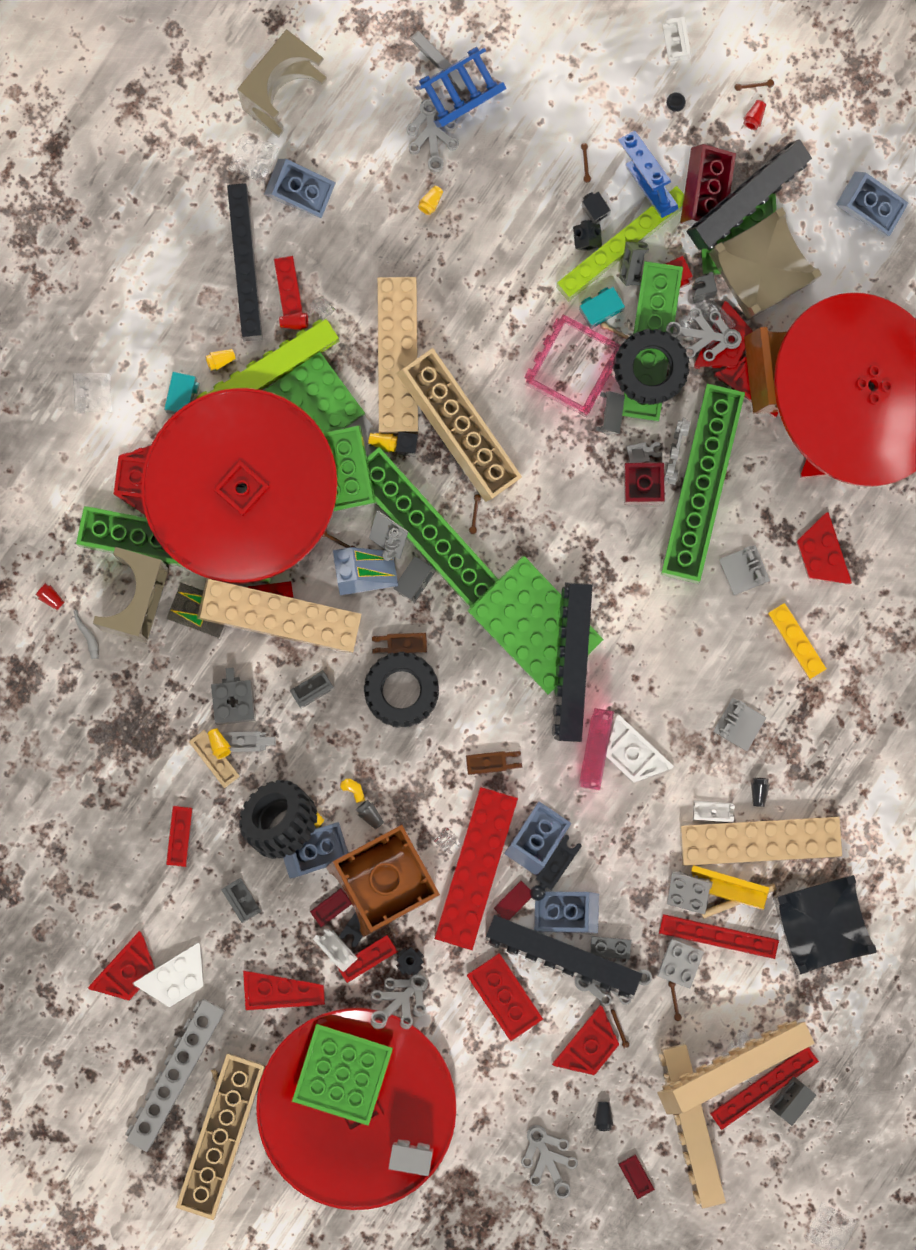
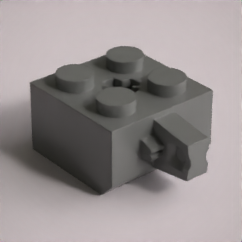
M233 667L225 668L226 679H222V683L211 684L215 724L222 725L256 721L251 680L240 681V677L235 678ZM231 698H235L238 701V705L235 704L236 707H232L229 704V700L232 701Z

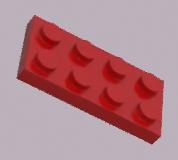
M500 953L467 974V977L510 1042L543 1020Z

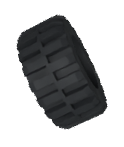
M645 329L627 338L619 347L613 365L615 380L618 382L620 390L631 400L633 399L637 403L648 405L666 402L677 395L686 384L690 371L689 357L686 355L685 347L680 344L681 341L677 337L671 336V333L663 332L660 329ZM657 349L668 358L670 370L667 378L662 383L646 385L636 378L633 371V363L641 351Z
M392 652L383 658L381 657L371 666L365 678L364 695L370 711L377 719L386 725L396 728H407L421 723V721L430 716L439 697V685L433 668L426 660L413 653ZM395 672H408L419 682V697L413 705L407 708H396L390 705L384 698V683Z
M276 780L275 783L271 781L266 783V786L257 788L258 791L252 793L249 796L250 799L244 803V810H241L239 828H241L240 832L244 840L262 856L279 859L286 857V855L291 856L297 849L303 848V844L306 841L310 840V835L314 833L316 828L314 824L317 823V808L314 805V801L297 784L288 780ZM287 810L282 821L273 828H270L273 820L281 812Z

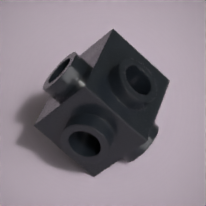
M592 220L581 221V224L573 226L575 249L590 251L602 247L600 224L592 223Z
M405 947L397 954L399 958L396 960L398 962L396 967L403 975L406 972L408 975L411 973L416 975L423 969L422 964L424 961L422 958L425 956L418 948L414 950L412 947L410 949ZM408 957H412L414 959V963L412 965H408L406 963V959Z

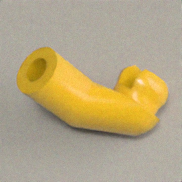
M352 779L341 781L340 788L343 791L348 790L352 792L356 803L365 801L362 787L358 782Z

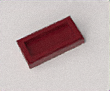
M520 881L493 909L502 918L510 920L531 899L530 889Z
M340 888L312 909L310 913L322 928L351 906L352 903L342 888Z
M636 1154L618 1163L637 1199L655 1190Z

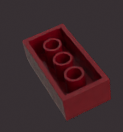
M706 144L691 148L680 220L681 224L693 226L731 193L736 153Z

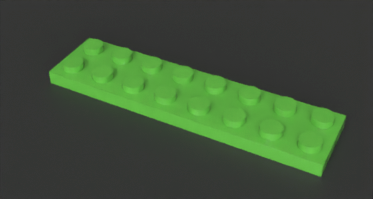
M644 262L633 334L645 329H660L666 332L667 325L675 322L683 267ZM671 327V328H670V332H671L672 334H673V329H674V327ZM645 349L636 356L633 363V371L636 378L643 384L657 385L666 379L669 361L663 352L657 349ZM624 393L625 399L622 416L659 422L662 403L654 405L637 403V401L631 400Z

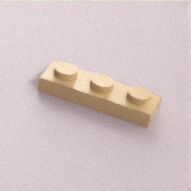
M205 730L189 741L224 789L240 778V775L226 757L217 759L213 755L209 736Z

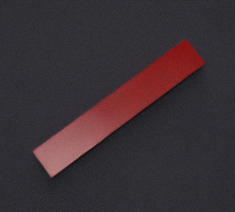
M665 914L662 915L659 934L772 959L776 958L779 944L778 939Z
M807 1047L780 1063L716 1108L710 1115L719 1128L723 1130L787 1085L793 1076L797 1078L819 1061L810 1048Z

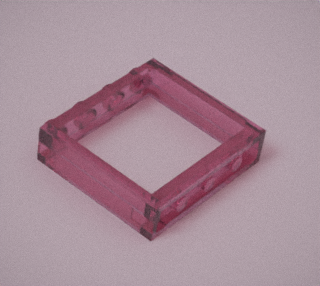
M563 314L560 319L556 318L552 326L554 328L552 335L548 334L543 342L545 346L543 351H538L533 360L536 362L533 369L529 368L524 377L527 379L525 385L587 418L613 371L614 358L621 345ZM565 324L614 350L584 406L534 380Z
M594 708L591 714L578 786L580 791L596 794L600 791L614 711Z

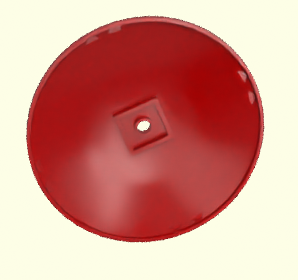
M843 293L830 296L815 303L805 310L787 331L781 343L775 365L774 385L776 402L781 420L789 437L800 453L818 470L850 485L862 487L883 486L910 476L916 472V318L899 305L885 298L866 293ZM869 381L873 382L875 386L874 391L869 389Z
M232 388L212 392L193 400L177 411L164 424L153 440L146 456L142 473L141 494L145 516L150 529L163 549L175 561L193 573L211 580L227 583H249L268 579L283 573L301 561L316 546L326 531L333 515L337 498L338 478L334 456L329 443L321 429L305 411L284 397L271 392L250 388ZM241 483L247 485V490L244 493L237 492V486Z
M346 1008L335 1010L310 1019L296 1028L282 1041L269 1059L260 1080L257 1094L258 1130L263 1147L275 1169L285 1181L304 1196L315 1202L338 1209L368 1210L379 1208L401 1200L416 1191L431 1177L448 1151L455 1128L456 1095L449 1069L438 1049L413 1025L409 1029L402 1028L400 1026L401 1018L395 1015L387 1018L385 1027L381 1029L374 1028L371 1025V1017L375 1011H379L374 1009ZM316 1024L393 1048L369 1126L292 1101ZM398 1139L410 1141V1145L418 1146V1143L430 1145L429 1149H433L429 1176L389 1169L393 1143H397Z

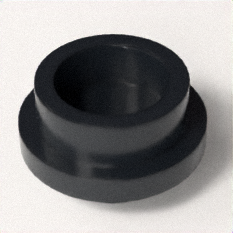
M675 92L668 96L666 104L669 110L679 112L685 107L686 100L681 93Z

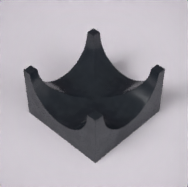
M854 875L773 898L795 974L801 975L827 965L877 953L860 910Z

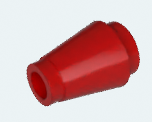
M756 100L743 118V124L747 128L757 130L761 126L767 106L766 103Z
M300 311L280 316V328L304 330L309 326L308 314Z
M45 583L35 594L39 597L38 600L57 611L65 603L51 584Z

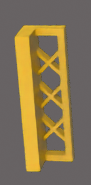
M693 865L691 870L692 877L695 878L697 875L698 879L708 878L709 881L713 882L709 890L710 895L764 910L769 887Z

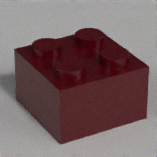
M625 463L624 505H663L665 502L664 463Z

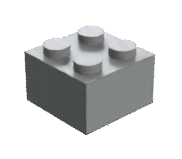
M398 1139L397 1143H393L389 1169L429 1176L433 1149H429L430 1145L418 1143V1146L410 1145V1141Z

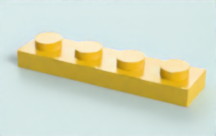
M785 603L768 613L809 680L827 669Z

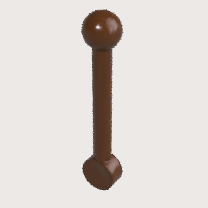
M769 79L767 82L736 84L734 88L736 91L761 86L771 88L774 86V81Z
M582 143L581 149L583 150L585 170L583 180L585 183H589L591 177L588 171V145Z
M480 494L474 495L475 505L472 526L469 528L471 534L477 532L475 526L478 504L481 500Z
M327 531L322 536L331 539L345 548L355 547L329 535Z
M669 981L668 986L671 988L675 1010L674 1019L680 1021L682 1016L679 1014L676 983Z
M613 1008L610 1011L621 1036L622 1047L628 1048L630 1044L626 1041Z

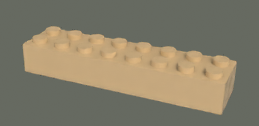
M378 277L379 433L398 435L399 432L418 434V404L396 374L418 358L416 277Z
M433 348L396 373L485 502L493 499L522 478Z
M207 579L197 619L345 653H353L361 614Z
M840 817L680 826L682 866L842 857Z
M796 1020L789 1023L788 1021L783 1022L777 1026V1030H768L762 1033V1038L757 1040L755 1038L744 1043V1047H736L728 1051L729 1055L714 1058L712 1064H704L697 1067L695 1073H686L680 1076V1081L675 1083L672 1081L663 1085V1090L657 1092L666 1114H683L815 1044L806 1023H797Z
M686 1044L661 1049L662 1054H658L661 1066H665L666 1073L663 1074L665 1084L672 1081L673 1083L680 1081V1076L686 1073H693ZM700 1104L683 1114H673L675 1124L677 1126L680 1125L681 1132H678L680 1144L685 1145L686 1149L683 1152L685 1164L690 1165L691 1171H688L690 1183L695 1185L696 1191H692L695 1203L699 1204L702 1209L726 1203L702 1105Z
M227 1053L176 1208L211 1220L216 1218L266 1065Z

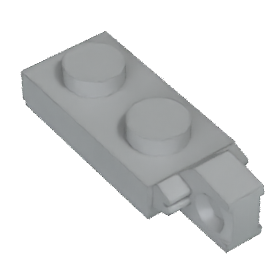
M221 732L231 746V752H260L261 750H266V746L276 745V738L266 737L265 732Z

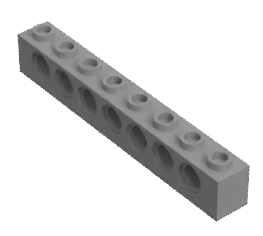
M203 999L202 1002H197L193 1009V1012H195L193 1019H188L183 1028L186 1032L183 1037L179 1036L176 1040L174 1054L168 1055L164 1063L166 1065L164 1072L160 1071L154 1081L157 1083L154 1090H149L145 1097V1100H147L145 1107H140L135 1116L138 1120L135 1125H130L125 1134L128 1136L127 1142L145 1152L150 1150L225 1012L224 1009L206 999ZM200 1016L207 1017L208 1025L206 1027L199 1026L198 1018ZM192 1033L196 1034L199 1038L196 1045H192L188 1041V1037ZM181 1051L189 1054L187 1062L179 1060V1053ZM171 1069L179 1071V1078L177 1080L170 1078L169 1072ZM163 1086L167 1087L170 1091L167 1098L162 1097L159 1093L160 1088ZM152 1104L160 1107L158 1115H153L150 1112ZM142 1122L149 1123L150 1131L148 1133L141 1131L140 1125Z

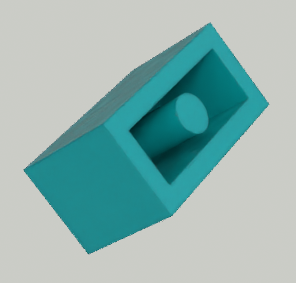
M608 287L603 288L598 292V296L584 299L579 307L590 329L625 309L614 287L610 289Z
M177 372L172 373L164 408L166 413L175 414L182 407L193 401L194 394H198L200 385L197 382L196 376Z

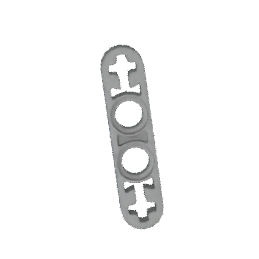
M419 31L410 37L415 46L440 72L451 66L446 58ZM456 69L447 74L452 84L459 91L467 87Z

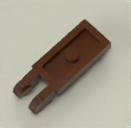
M426 633L387 634V636L372 637L374 642L387 641L388 648L372 649L373 654H389L392 652L427 653Z
M500 751L466 755L468 775L523 768L522 763L506 765V757L521 756V751Z

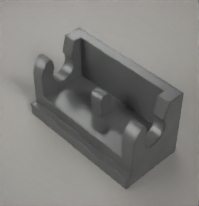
M626 242L619 275L620 280L625 286L641 285L640 274L644 255L649 252L646 242Z
M713 272L706 276L698 277L695 280V283L700 281L703 283L696 284L692 288L696 293L695 297H693L694 303L715 298L717 287Z
M611 391L601 392L600 396L607 398L603 426H596V431L604 434H620L625 396Z
M415 556L399 579L398 586H395L393 589L415 604L436 571L432 566Z
M322 670L291 689L290 692L302 709L332 691L334 687Z
M241 878L221 889L241 923L248 921L261 912Z
M793 1076L769 1108L793 1126L817 1095Z

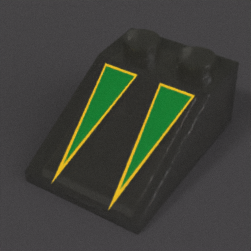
M181 583L166 619L221 640L227 627L226 625L197 619L203 590Z

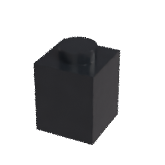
M599 191L595 194L591 192L583 197L584 200L581 206L590 220H592V223H598L610 215L611 210Z
M399 432L396 455L416 457L418 434Z

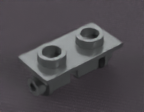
M592 936L590 953L599 957L630 959L632 940Z

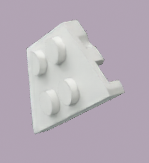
M620 715L616 717L605 757L633 783L674 767Z
M194 944L133 982V985L167 1007L173 1006L203 987L200 944Z

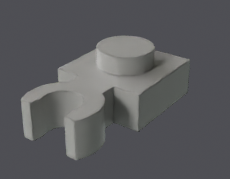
M646 442L626 446L629 462L647 463L650 462L649 456L654 458L661 457L662 452L655 453L653 450L655 447L660 446V443L655 442L650 447L646 446Z

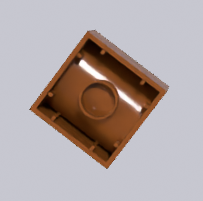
M759 327L744 337L753 414L779 412L774 385L775 365L781 343L787 332L768 331L767 327Z
M403 825L336 859L326 867L329 874H332L338 880L348 895L358 916L361 927L360 931L363 937L440 895Z

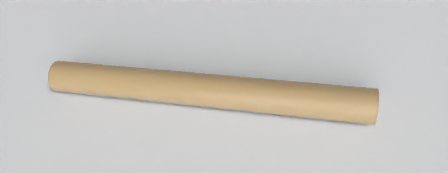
M774 883L766 886L770 888L769 893L777 890ZM729 900L706 909V914L701 915L704 919L738 906L741 903Z

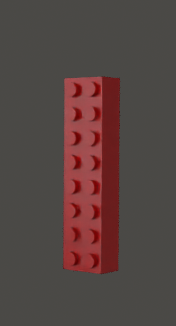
M480 787L434 939L473 950L518 798Z

